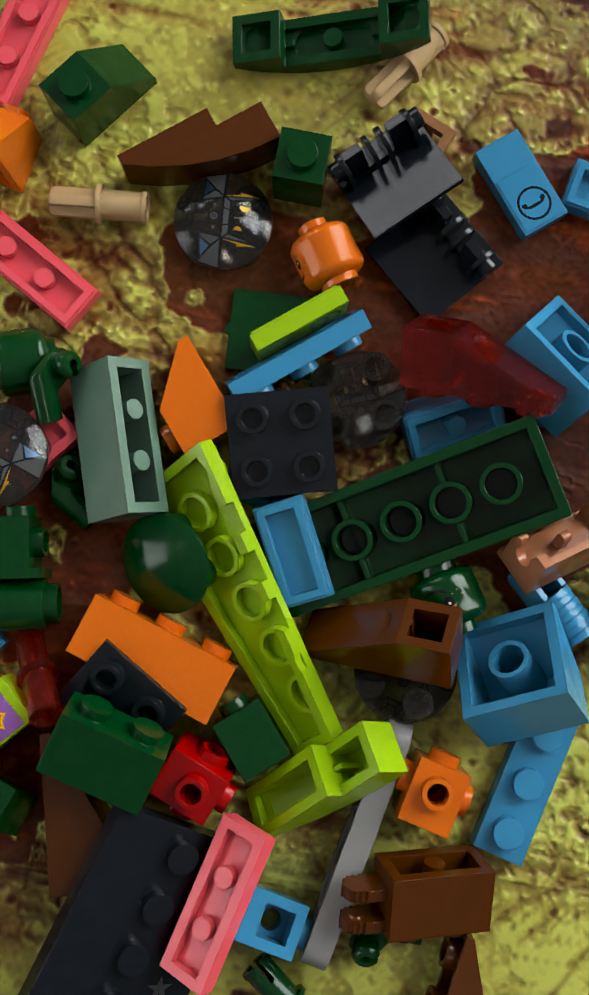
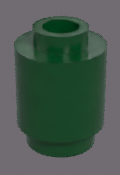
M47 578L0 580V631L46 630L49 624L61 623L62 590L60 583H48Z

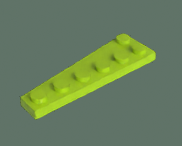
M211 439L199 442L163 472L169 512L165 513L181 512L186 515L191 522L193 530L203 542L208 559L215 565L216 579L207 588L201 600L294 754H298L309 745H324L336 738L343 729L229 478L225 462L220 458L216 446Z

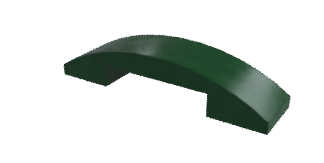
M378 0V7L284 20L280 10L233 16V65L236 69L256 72L311 73L354 68L388 60L416 50L431 42L430 0Z

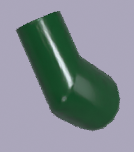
M55 348L47 352L30 373L29 387L37 423H51L63 418L58 390L67 379L80 373L81 360L76 352L64 348Z
M72 454L63 455L52 467L51 500L79 527L87 531L94 524H88L80 458Z

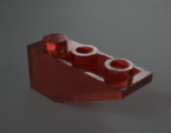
M423 313L403 326L400 386L417 389L418 394L421 396L440 398L448 395L463 398L468 405L485 408L499 405L514 408L517 414L524 417L533 414L535 418L546 415L551 416L566 399L567 388L472 321Z

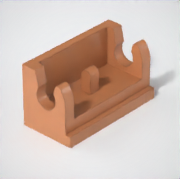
M589 502L581 510L573 513V515L560 519L530 534H519L511 538L507 545L499 548L497 551L498 556L526 595L589 564Z

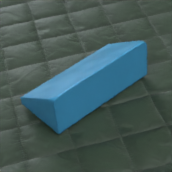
M481 376L405 402L403 415L398 420L412 461L507 424L499 386L488 376ZM402 412L396 414L397 419L399 418Z

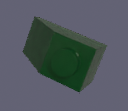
M123 44L76 51L41 82L39 87L53 114L87 147L147 93L157 81L142 63Z

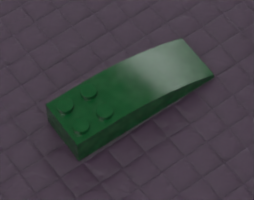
M530 414L308 501V508L335 594L288 609L292 618L573 515L534 415ZM256 522L251 524V527L267 560Z

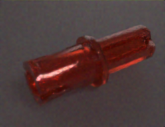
M22 630L16 634L14 645L20 669L15 676L17 686L25 694L29 723L31 725L34 723L35 727L51 726L57 723L64 710L56 685L59 676L58 668L53 662H50L44 634L40 630Z

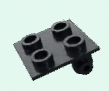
M415 106L408 111L405 108L400 109L398 115L383 124L386 131L382 132L378 126L372 129L375 136L373 140L369 142L365 135L361 136L359 140L362 147L356 143L343 153L335 154L333 156L335 161L328 166L329 174L375 240H378L464 182L463 177L423 128L425 121Z
M447 194L378 240H374L364 249L427 325L504 263Z
M329 386L224 395L231 478L239 499L338 490Z
M106 639L40 715L55 727L73 693L77 691L83 695L100 696L109 701L114 709L134 718L150 719L167 732L186 712L187 708L112 642Z

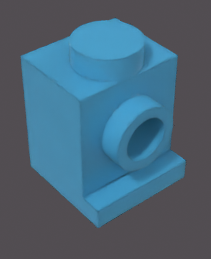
M257 884L234 941L291 962L296 948L299 950L303 949L309 937L312 919L307 915L310 907L301 900ZM269 908L276 909L278 917L275 924L270 927L262 926L260 921L264 911Z

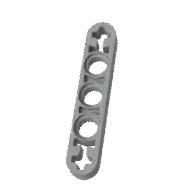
M388 715L384 722L391 723L405 760L414 726L403 720L400 722L394 719L393 716ZM397 779L352 804L311 914V930L305 946L299 951L298 960L323 971L327 968L342 930L339 928L340 909L349 907L352 903L341 896L342 880L346 876H352V874L357 876L363 873Z

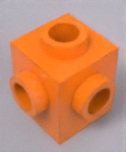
M431 746L429 753L414 748L410 760L407 758L404 760L409 772L399 777L396 781L394 788L398 791L392 807L397 818L448 839L456 816H464L473 796V786L469 785L471 776L463 767L459 766L461 758L451 752L436 746Z

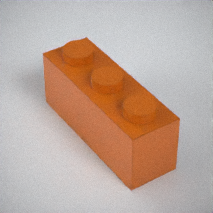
M114 589L111 596L107 593L95 594L65 651L87 662L103 642L108 639L187 708L184 714L206 725L238 665L237 662L229 659L233 651L208 637H205L202 644L184 635L187 629L186 625L165 614L160 613L157 620L139 611L142 602L120 590Z

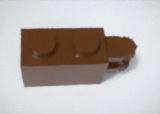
M472 844L375 853L373 873H362L357 876L352 874V876H346L342 880L341 896L349 902L361 904L354 907L349 905V907L340 909L339 928L345 931L346 934L350 933L352 935L383 933L389 943H414L419 939L445 936L460 938L464 937L465 934L490 931L496 871Z

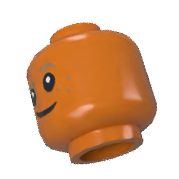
M317 217L306 222L298 229L300 237L293 243L290 255L305 286L310 291L324 292L335 285H340L344 291L360 279L358 272L364 264V258L345 222H326L324 217Z

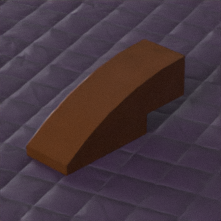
M262 102L253 105L216 125L206 108L117 155L130 184L149 186L198 184L202 179L209 176L228 174V177H232L274 161L280 134Z

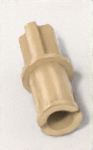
M430 20L431 42L416 50L391 58L366 84L364 94L372 106L380 110L385 109L410 83L415 84L419 82L422 78V70L441 50H444L449 45V37L441 25Z
M97 184L96 189L53 186L48 195L49 211L53 216L96 219L98 225H103L105 220L142 222L143 224H148L150 194L148 191L107 190L104 184Z

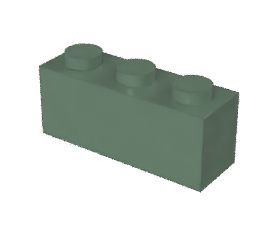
M107 355L82 366L80 373L70 378L88 524L132 522L147 515L169 512L148 360Z

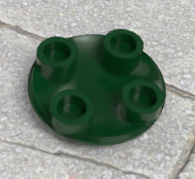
M181 512L170 514L156 513L140 518L129 529L123 546V564L127 578L137 595L152 608L165 613H182L196 606L203 598L207 588L215 582L216 568L213 562L208 559L204 544L193 530L189 518Z

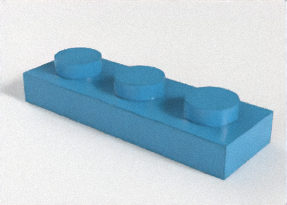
M363 309L351 310L222 383L229 395L275 391L272 383L288 374L292 381L309 374L319 367L315 359L333 350L335 356H339L360 345L362 340L359 335L372 328Z
M578 726L509 742L469 839L473 846L516 865H522Z

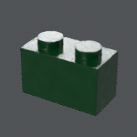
M75 691L62 711L35 770L138 816L166 760L173 735L165 732L159 724L150 719L134 718L114 709L109 701L100 696L83 695Z

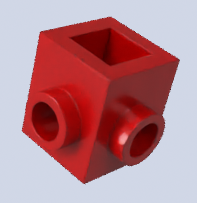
M186 730L160 770L149 793L165 802L168 809L177 817L184 820H193L200 826H203L212 810L214 809L222 814L235 794L238 785L231 782L236 767L223 746L211 740L203 741Z

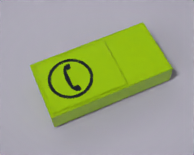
M335 285L250 332V345L258 360H263L344 315L349 300L342 287Z

